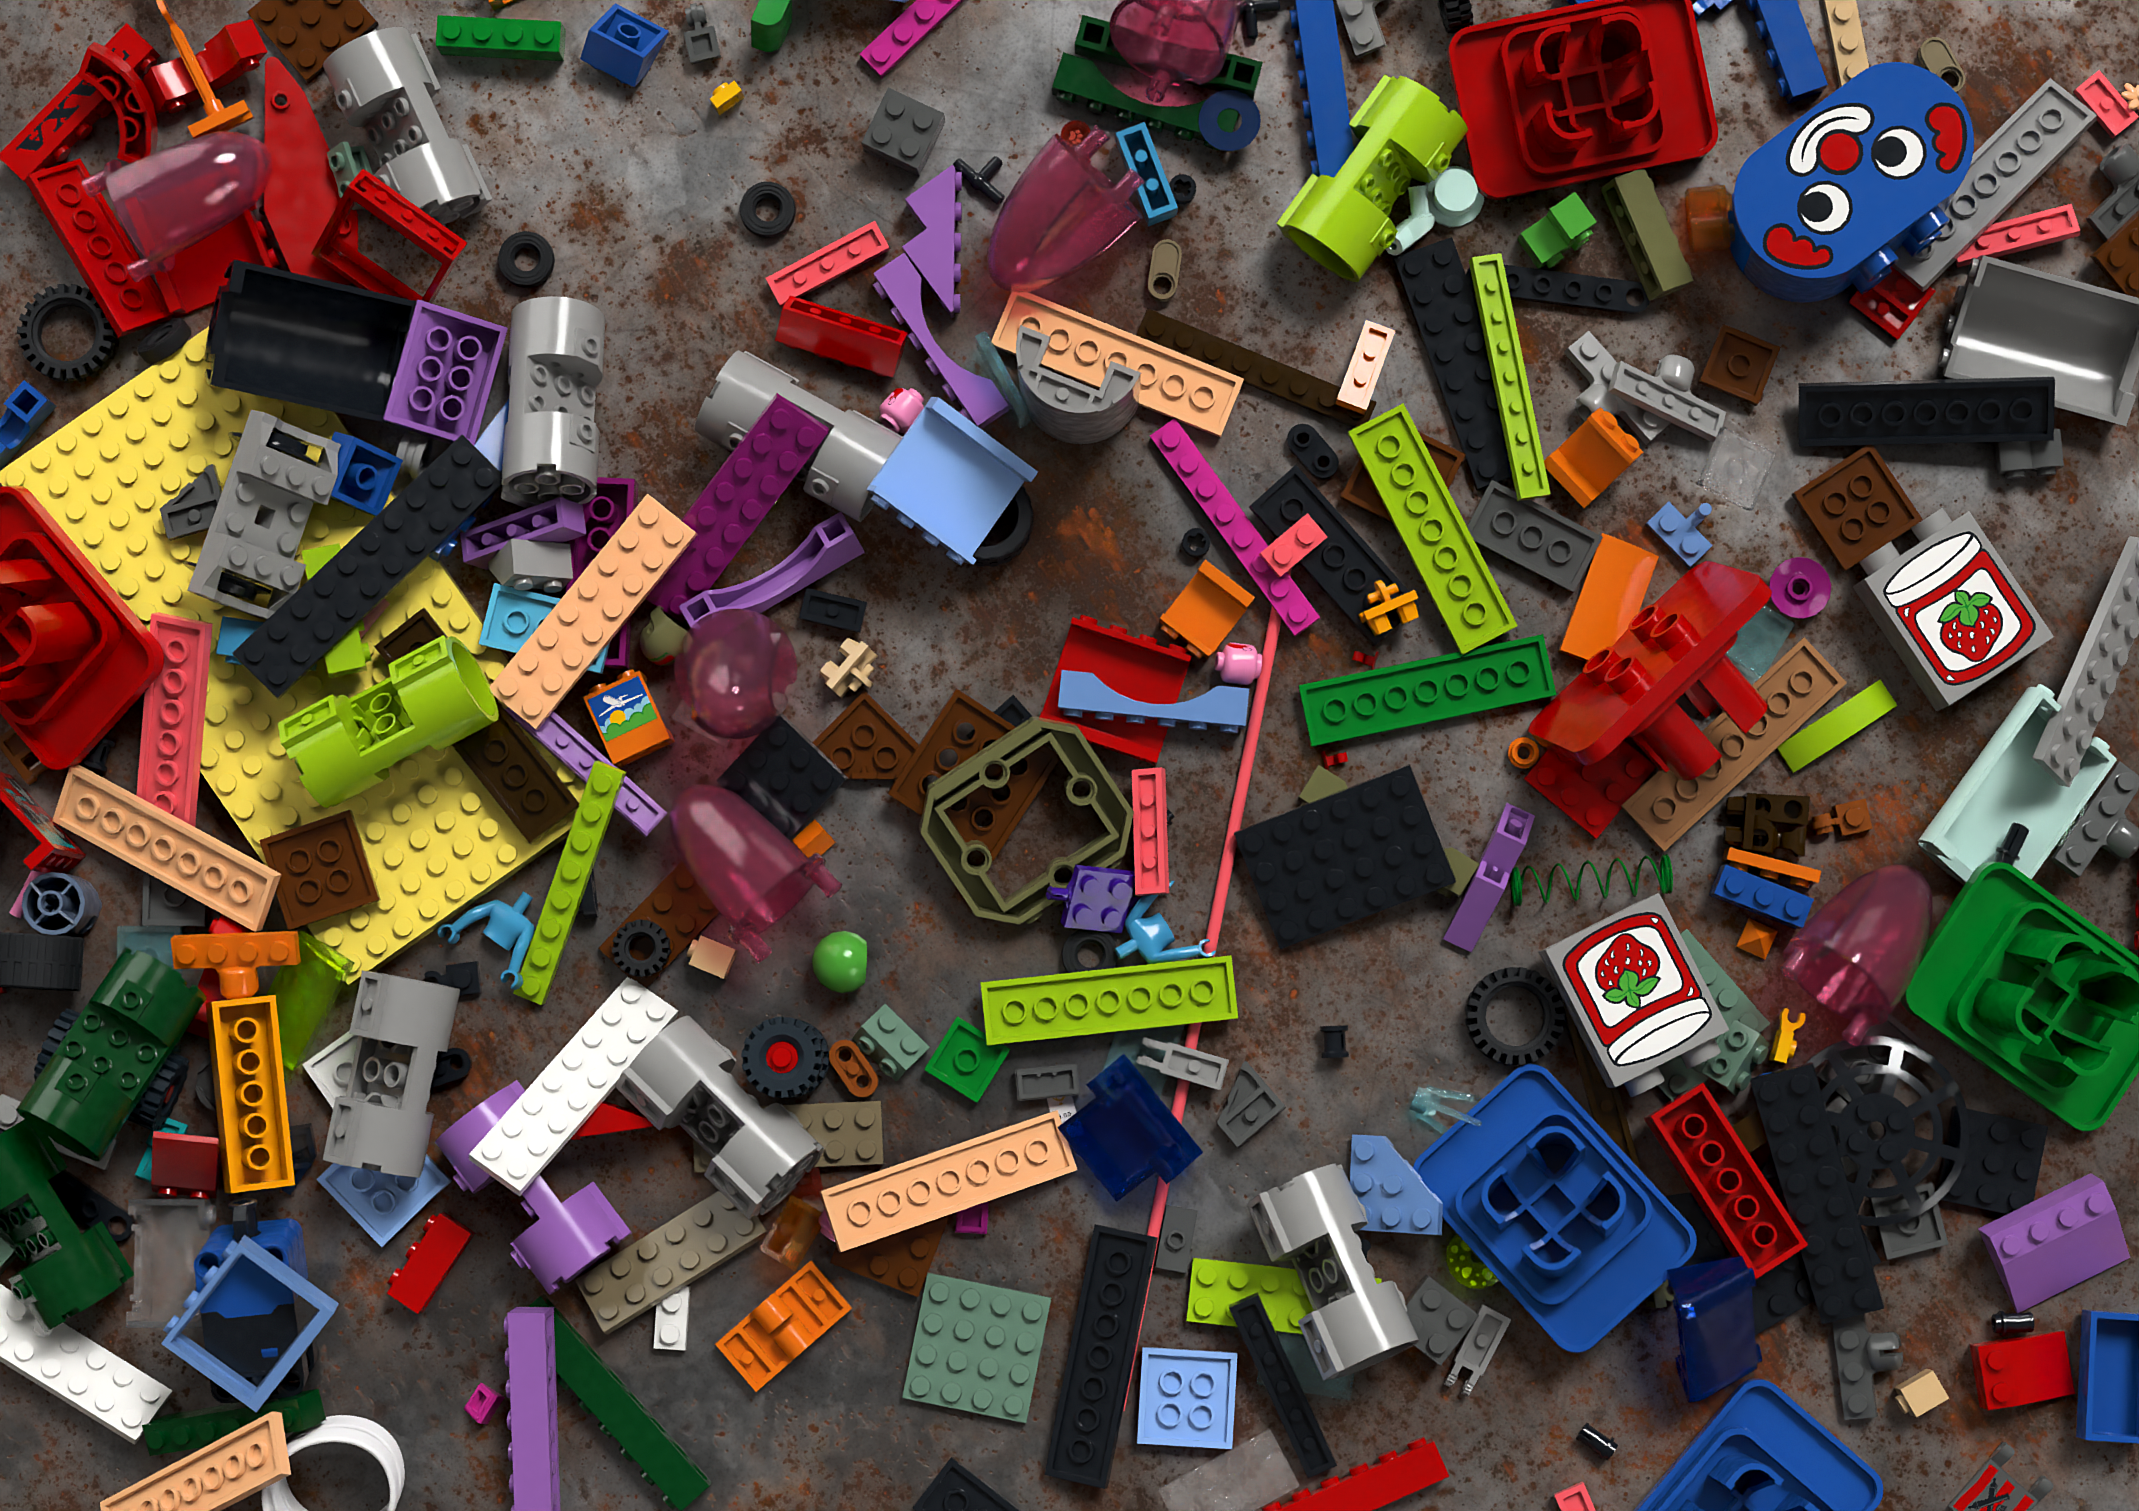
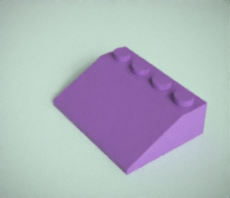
M418 299L383 420L448 444H453L463 434L474 445L508 328Z
M2091 1173L1978 1228L2016 1313H2020L2130 1258L2117 1210L2103 1180Z

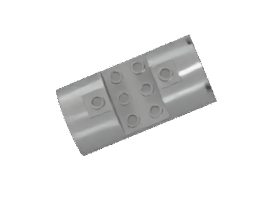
M390 27L377 30L348 42L327 57L323 63V69L333 88L338 107L342 110L350 126L365 127L367 138L373 144L379 157L381 168L373 176L445 227V224L454 221L459 216L464 219L473 213L479 212L492 200L468 145H461L458 139L448 137L431 98L441 87L416 33L410 34L409 30L404 27Z
M538 297L519 303L513 308L511 313L508 360L510 395L508 422L504 428L501 499L523 508L536 506L558 497L582 505L591 501L596 496L600 432L596 423H594L596 386L600 384L603 378L605 316L597 307L587 302L567 297Z
M737 350L728 359L715 380L717 382L709 397L706 396L695 423V431L719 446L733 452L776 393H778L829 428V433L794 478L805 482L803 488L805 493L858 522L864 520L875 505L871 500L873 494L866 489L903 436L855 410L851 411L848 409L844 412L798 387L799 380L747 351L743 353Z
M362 970L349 1034L358 1035L357 1046L346 1096L335 1098L323 1160L343 1166L420 1178L434 1119V1114L427 1112L426 1107L430 1098V1088L433 1073L436 1069L438 1051L448 1052L460 989Z
M683 1016L664 1028L640 1051L631 1064L622 1071L616 1088L659 1131L664 1127L670 1129L680 1125L713 1158L704 1176L748 1219L754 1215L757 1216L759 1213L764 1215L777 1206L797 1187L796 1184L804 1176L805 1171L810 1173L821 1158L824 1147L803 1128L797 1116L788 1111L782 1104L773 1103L762 1109L757 1099L747 1094L731 1075L737 1060L733 1057L730 1050L713 1039L690 1016Z
M1336 1163L1301 1174L1292 1178V1181L1282 1185L1279 1189L1274 1187L1260 1193L1247 1203L1271 1261L1279 1260L1283 1262L1292 1260L1314 1311L1300 1319L1298 1323L1323 1381L1338 1379L1371 1367L1407 1350L1419 1342L1407 1314L1408 1310L1405 1306L1403 1294L1398 1290L1396 1283L1393 1281L1376 1283L1373 1267L1367 1263L1362 1252L1361 1240L1356 1232L1369 1222L1366 1218V1210L1359 1202L1357 1195L1354 1194L1341 1164L1336 1166Z

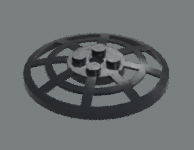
M1858 1036L1843 1039L1823 1048L1810 1057L1805 1064L1813 1062L1814 1068H1816L1819 1064L1828 1060L1837 1074L1821 1091L1825 1104L1832 1093L1842 1084L1851 1098V1101L1843 1108L1841 1113L1829 1110L1827 1112L1831 1124L1837 1126L1836 1131L1839 1142L1837 1146L1841 1158L1846 1155L1851 1161L1859 1165L1855 1182L1848 1181L1857 1213L1864 1196L1884 1198L1903 1193L1910 1207V1210L1889 1216L1858 1215L1861 1225L1886 1226L1905 1222L1921 1215L1936 1205L1949 1192L1960 1175L1969 1145V1118L1966 1104L1958 1085L1947 1069L1932 1055L1918 1046L1901 1039L1886 1036ZM1864 1045L1891 1047L1887 1065L1867 1064L1848 1069L1839 1052ZM1904 1051L1917 1056L1929 1064L1946 1084L1930 1093L1917 1078L1900 1069ZM1867 1074L1885 1075L1881 1093L1863 1094L1854 1078ZM1900 1079L1912 1086L1922 1099L1906 1107L1901 1101L1893 1097L1897 1080ZM1953 1096L1960 1118L1961 1140L1959 1149L1942 1144L1943 1124L1937 1105ZM1927 1110L1931 1114L1933 1123L1932 1141L1915 1136L1913 1118ZM1872 1122H1879L1884 1127V1134L1878 1140H1872L1868 1136L1867 1129ZM1911 1148L1929 1153L1923 1165L1909 1178L1901 1161L1907 1156ZM1938 1156L1955 1161L1953 1169L1943 1185L1922 1203L1914 1186L1930 1172ZM1890 1168L1898 1183L1885 1188L1867 1187L1873 1169Z

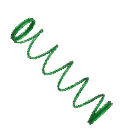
M1668 854L1661 856L1660 878L1654 861L1649 856H1644L1638 866L1634 891L1626 866L1619 858H1615L1609 868L1605 893L1595 866L1587 860L1580 869L1576 897L1567 871L1560 863H1556L1552 868L1547 898H1545L1536 871L1528 865L1520 877L1519 868L1516 866L1511 871L1513 902L1516 907L1522 905L1524 875L1526 870L1530 868L1537 880L1545 904H1548L1553 874L1557 866H1560L1563 870L1573 900L1577 902L1583 869L1588 863L1596 875L1603 898L1607 899L1611 872L1615 861H1619L1622 865L1632 895L1636 897L1644 859L1650 860L1662 893L1671 894L1673 890L1671 860Z

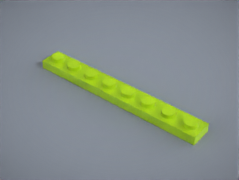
M1502 254L1472 257L1469 260L1517 501L1547 497L1551 493Z
M595 761L520 972L523 984L519 989L514 990L513 994L539 1005L546 1003L626 772L601 761Z

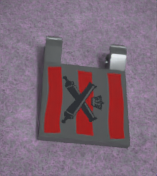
M2001 1442L1991 1457L1953 1498L1948 1506L1953 1511H2031L2053 1489L2054 1485L2045 1476H2040L2028 1492L2001 1468L2015 1453L2010 1445L2006 1442Z

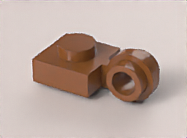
M1866 799L1834 805L1835 818L1831 819L1830 813L1811 817L1813 823L1810 824L1811 830H1815L1816 835L1833 832V825L1838 826L1840 836L1873 829Z

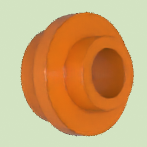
M1526 737L1515 739L1508 748L1509 761L1515 767L1521 769L1533 766L1539 758L1537 744L1532 739ZM1519 748H1526L1529 755L1526 759H1521L1518 756Z

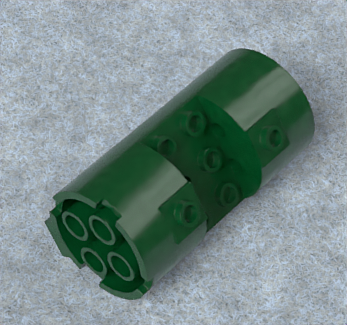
M128 947L124 948L16 1109L21 1117L52 1138L56 1143L79 1156H84L94 1161L101 1160L207 999L205 994L196 985L192 984L189 989L186 986L188 983L181 977L182 975L173 968L139 950H136L134 955L130 954L132 950Z
M24 1119L0 1134V1229L4 1233L9 1234L15 1244V1253L21 1260L26 1261L28 1265L8 1279L12 1285V1293L17 1300L23 1302L25 1306L28 1305L38 1323L46 1332L65 1322L66 1318L74 1316L120 1287L122 1283L133 1277L135 1273L102 1221L83 1232L79 1231L48 1182L49 1179L68 1167L49 1136Z

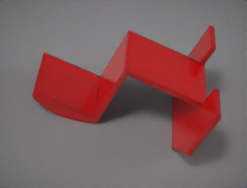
M1355 651L1352 660L1370 665L1372 670H1374L1379 652H1376L1375 657Z
M1324 751L1321 752L1325 764L1324 769L1329 770L1331 765L1348 761L1346 752L1326 757Z

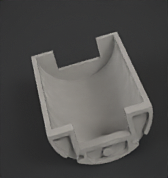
M1980 255L1978 259L1972 258L1967 272V280L1964 285H1958L1954 296V303H1958L1954 315L1949 314L1944 328V332L1949 333L1946 348H1943L1938 362V366L1943 367V375L1953 379L2054 376L2055 407L2126 426L2136 396L2131 391L2139 370V298L1985 255Z
M1020 325L1016 341V358L1021 400L1029 417L1043 432L1063 442L1090 444L1105 440L1126 426L1139 406L1140 372L1111 361L1099 390L1083 385L1040 366L1051 337Z

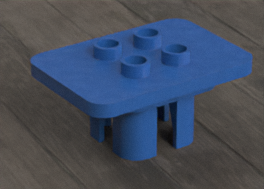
M1527 1064L1514 1070L1425 1150L1413 1165L1414 1170L1420 1175L1423 1183L1443 1202L1442 1218L1550 1338L1561 1349L1570 1353H1583L1593 1348L1688 1262L1696 1249L1697 1239L1691 1224L1547 1069L1539 1065Z
M1753 1378L1742 1382L1633 1511H1874L1882 1500L1883 1484L1875 1470L1781 1389L1767 1380Z

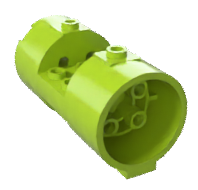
M1384 75L1349 123L1356 138L1361 140L1334 178L1327 175L1317 177L1312 174L1276 224L1286 238L1292 240L1294 244L1317 263L1346 280L1359 282L1375 258L1380 256L1385 248H1389L1395 240L1398 231L1388 217L1391 213L1392 205L1399 195H1403L1408 190L1407 187H1409L1412 178L1430 183L1432 180L1435 181L1437 176L1447 169L1452 152L1468 132L1465 121L1455 110H1451L1448 113L1447 107L1439 101L1440 97L1423 85L1404 76H1399L1396 79L1394 76L1390 78Z
M442 635L388 664L391 677L351 698L345 695L335 697L331 694L278 723L281 745L286 749L290 760L295 758L297 768L302 774L299 776V779L320 805L325 808L334 807L390 777L388 768L410 754L418 753L428 745L441 751L498 720V708L490 685L475 658L459 639L454 636L446 638Z

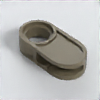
M1939 37L1928 38L1918 50V60L1922 68L1936 74L1940 78L1944 73L1953 74L1957 79V85L1952 89L1958 93L1965 83V75L1945 40Z
M1170 239L1158 242L1152 252L1148 292L1158 302L1171 300L1177 290L1182 252L1180 246ZM1157 279H1167L1171 283V290L1166 294L1157 293L1153 288L1154 282Z

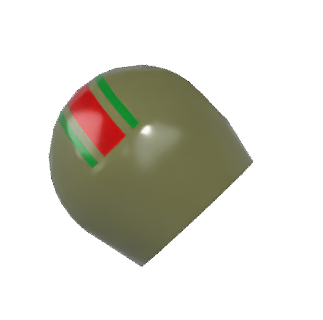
M658 605L650 613L651 620L649 624L641 631L640 647L642 653L650 662L656 665L669 666L678 663L686 656L695 634L689 625L685 622L681 623L663 611L664 608Z

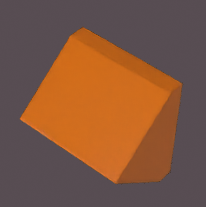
M815 819L792 839L812 863L836 843Z

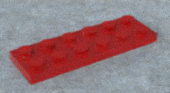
M79 158L28 174L24 181L118 338L170 320L173 315L169 312L164 297L82 160Z

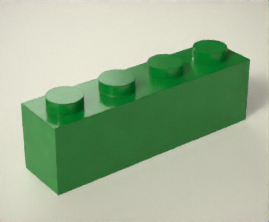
M438 15L436 47L441 55L564 61L566 30L561 21Z

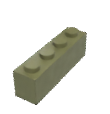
M1645 168L1615 177L1600 188L1649 301L1680 291L1693 282L1690 266L1682 255L1678 239L1672 232L1667 220L1666 211L1658 200L1653 181L1648 177Z

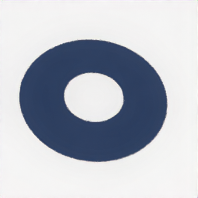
M1223 90L1213 94L1204 102L1199 113V128L1203 137L1209 144L1220 150L1234 151L1246 147L1254 140L1260 128L1261 120L1257 105L1249 96L1236 90ZM1227 108L1237 110L1242 117L1240 128L1231 133L1221 130L1217 123L1219 113Z

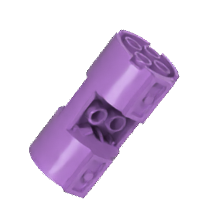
M517 1080L473 1108L435 1141L456 1170L457 1174L453 1178L464 1192L470 1189L475 1194L496 1180L469 1160V1154L525 1092ZM539 1174L522 1193L525 1200L521 1202V1205L534 1221L538 1218L540 1219L510 1243L515 1249L510 1254L520 1268L527 1265L547 1293L551 1295L560 1289L557 1284L559 1281L562 1280L565 1284L569 1283L610 1252L611 1247L608 1245L614 1240L618 1245L632 1232L594 1182H591L561 1203Z

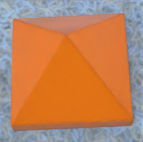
M1748 918L1736 947L1765 960L1778 931Z

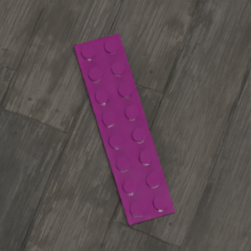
M776 393L681 519L698 535L645 599L656 606L660 605L664 608L663 611L684 623L686 618L679 606L705 590L710 589L829 433V428Z

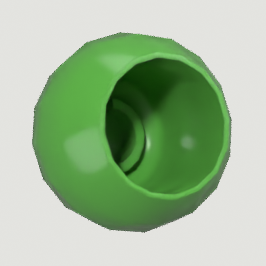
M848 931L833 932L822 938L815 947L812 957L813 972L818 981L829 990L840 993L852 992L863 986L866 979L867 942L856 933Z

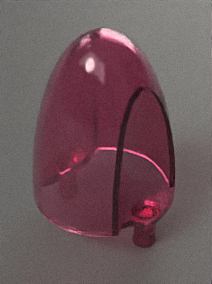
M1119 0L1110 18L1111 38L1118 52L1131 66L1152 78L1145 90V96L1150 101H1153L1156 92H1158L1155 102L1163 101L1169 85L1181 86L1184 81H1193L1200 85L1216 77L1224 65L1233 42L1242 0Z
M1097 125L1078 145H1072L1054 133L1028 164L1007 196L993 226L987 251V268L990 277L1001 289L1017 293L1031 292L1062 281L1102 256L1143 219L1141 213L1129 198L1145 183L1144 179L1130 168L1115 185L1092 163V156L1110 140L1108 135Z
M218 131L164 149L122 167L118 160L113 159L105 164L104 170L83 179L82 185L91 198L108 189L123 225L144 255L138 261L127 265L132 279L135 282H139L141 279L158 271L166 273L172 270L175 266L174 255L210 236L250 209L259 200L267 187L272 172V156L266 145L255 137L238 132Z
M724 609L701 618L684 635L683 653H679L675 657V679L682 698L691 708L690 719L706 733L726 740L749 738L770 727L786 709L788 698L785 694L786 687L789 684L795 683L797 679L796 654L786 633L770 618L747 609Z
M697 784L684 788L675 796L670 808V831L674 847L699 886L731 924L728 931L729 939L735 944H741L757 963L765 960L772 952V948L763 941L759 934L785 916L809 892L814 884L825 893L827 898L832 897L841 889L843 884L825 867L826 860L821 854L815 853L807 858L776 827L733 791L714 785Z
M1905 864L1883 866L1867 872L1832 897L1803 926L1797 935L1789 941L1788 946L1783 951L1784 964L1780 967L1781 973L1788 979L1795 980L1806 993L1827 1009L1852 1020L1842 1032V1037L1852 1045H1859L1871 1026L1886 1022L1888 1019L1887 1013L1891 1014L1920 964L1930 935L1933 916V897L1928 880L1919 870Z

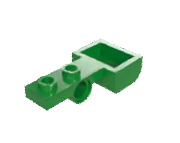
M759 0L751 18V47L764 52H773L782 46L792 23V0Z

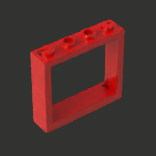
M362 169L347 186L311 254L361 289L414 301L419 299L432 304L466 247L467 242L371 173ZM356 202L442 263L423 297L337 237Z

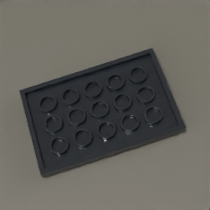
M1410 764L1234 832L1280 949L1456 883L1457 881Z

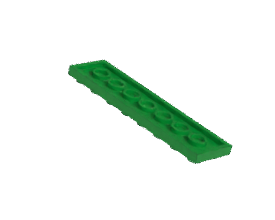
M1543 634L1475 648L1463 655L1461 652H1455L1298 686L1311 747L1556 696Z

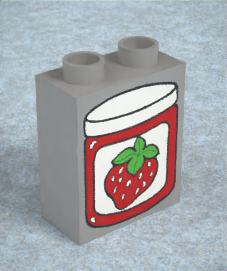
M1944 508L1939 509L1911 528L1920 543L1901 556L1890 541L1861 560L1859 563L1868 577L1853 586L1935 711L1956 702L2054 637L1970 511L1952 522Z
M1659 893L1651 895L1538 952L1607 1088H1614L1624 1084L1630 1097H1634L1665 1081L1658 1068L1659 1065L1680 1055L1686 1068L1689 1069L1721 1053L1715 1037L1725 1033L1729 1028Z

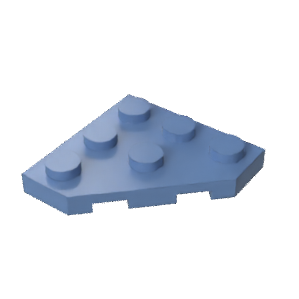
M1352 1134L1350 1185L1354 1194L1357 1195L1359 1202L1364 1206L1366 1218L1369 1222L1360 1230L1442 1235L1443 1202L1435 1193L1429 1190L1423 1183L1420 1175L1394 1149L1391 1141L1386 1136Z

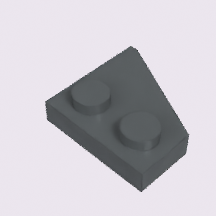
M208 465L197 479L192 483L189 482L180 490L177 497L170 499L160 508L168 540L171 541L209 530L222 493L215 465Z
M1247 1061L1242 1063L1241 1071L1217 1122L1218 1126L1238 1149L1286 1108Z

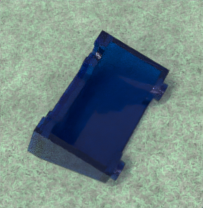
M1743 1256L1668 1269V1284L1672 1286L1675 1294L1672 1303L1677 1316L1680 1355H1677L1678 1357L1675 1358L1676 1371L1688 1403L1702 1401L1757 1370V1363L1762 1362L1760 1346L1755 1341L1751 1287H1756L1754 1271L1752 1268H1747Z

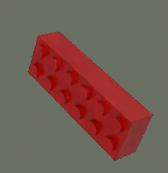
M1704 1082L1692 1086L1644 1117L1645 1122L1747 1280H1756L1808 1246Z

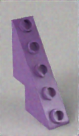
M954 165L948 167L905 198L906 206L921 224L924 231L902 246L903 253L906 254L914 268L951 318L954 317V313H960V294H955V282H961V264L955 263V252H961V233H955L956 221H961L962 203L956 202V191H962V172H956Z
M1506 803L1480 858L1479 866L1474 872L1446 931L1444 940L1472 953L1506 888L1510 873L1526 845L1535 818L1534 815Z

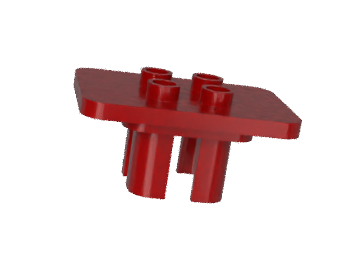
M1594 0L1468 26L1459 30L1449 43L1447 58L1458 112L1468 127L1464 141L1471 175L1477 183L1478 192L1486 198L1501 200L1623 175L1643 168L1647 170L1695 160L1705 156L1717 142L1718 126L1691 0Z
M22 486L0 487V714L43 765L55 770L65 769L78 765L156 680L164 666V653L155 637L36 497Z
M1712 561L1698 564L1683 575L1654 604L1642 609L1630 621L1628 629L1612 647H1606L1592 656L1585 664L1583 672L1533 719L1528 731L1541 746L1585 766L1602 760L1625 738L1631 737L1660 771L1667 773L1671 770L1677 778L1683 781H1689L1700 776L1720 759L1722 755L1676 703V700L1683 694L1703 718H1707L1719 706L1744 734L1763 717L1768 708L1767 702L1725 653L1736 642L1738 637L1737 631L1768 602L1772 590L1758 574Z

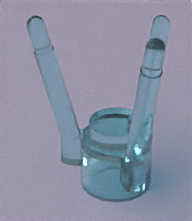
M1427 1085L1426 1089L1418 1086L1410 1106V1110L1416 1112V1118L1424 1120L1443 1134L1449 1129L1428 1114L1434 1116L1437 1110L1464 1122L1481 1126L1482 1122L1480 1120L1439 1104L1441 1098L1436 1097V1095L1477 1102L1482 1100L1481 1096L1438 1089Z

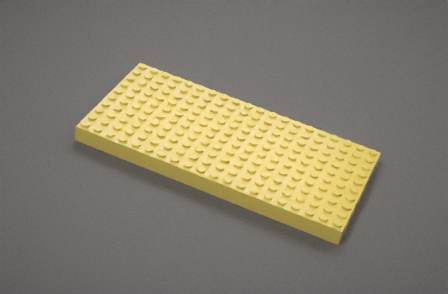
M208 326L188 340L172 355L143 371L0 470V483L2 486H22L28 489L149 632L151 614L157 612L213 623L200 772L266 866L267 863L259 840L347 810H352L381 900L307 926L346 983L356 986L360 983L362 970L376 972L568 837L578 807L530 844L452 745L441 751L428 745L418 753L410 754L388 768L390 777L334 807H323L307 791L299 779V776L302 774L297 768L295 758L290 760L286 749L281 745L278 723L331 694L335 697L345 695L351 698L391 677L387 662L374 646L422 608H426L448 637L454 636L466 646L480 666L489 685L510 662V659L502 650L479 645L484 622L440 560L436 562L429 556L384 598L390 605L361 638V643L368 642L372 660L366 662L367 671L330 678L324 656L317 662L316 671L309 670L306 675L297 681L278 700L244 665L225 663V657L216 654L223 616L265 622L266 620L238 611L230 606L215 603L187 591L194 572L183 565V562L189 561L197 564L208 530L170 541L166 535L160 508L170 499L177 497L182 488L189 482L192 483L205 471L204 469L211 464L216 466L223 491L239 442L230 438L228 434L229 432L243 433L251 410L265 412L285 423L330 440L334 431L350 436L353 435L337 412L209 385L205 377L206 369L211 370V363L205 361ZM307 445L306 455L313 459L317 466L322 449ZM390 491L384 508L396 498L392 491ZM331 498L328 505L313 503L294 561L304 564L303 550L337 543L340 544L342 549L375 516ZM306 569L304 570L298 590L308 581ZM247 580V581H250V582H252V583H255V584H257V585H260V586H262V587H265V588H267V589L273 591L272 588H269V587H267V586L261 585V584L256 583V582L251 581V580ZM257 594L254 602L244 599L240 600L267 608L271 595ZM498 699V701L506 709L508 706ZM517 724L580 803L586 784Z

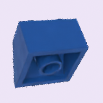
M615 3L589 29L580 59L590 64L593 68L602 70L617 78L620 82L635 87L648 73L669 31Z
M334 431L331 440L341 444L338 452V476L330 498L376 517L385 506L403 460L354 436Z

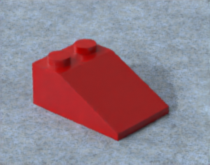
M603 1101L571 1137V1140H580V1137L655 1126L641 1113Z
M153 1131L152 1191L158 1192L157 1195L163 1198H176L177 1195L190 1196L191 1200L199 1202L209 1201V1198L217 1199L222 1164L219 1138Z
M2064 1330L1969 1344L1979 1406L1983 1409L1993 1410L2020 1406L2075 1394Z

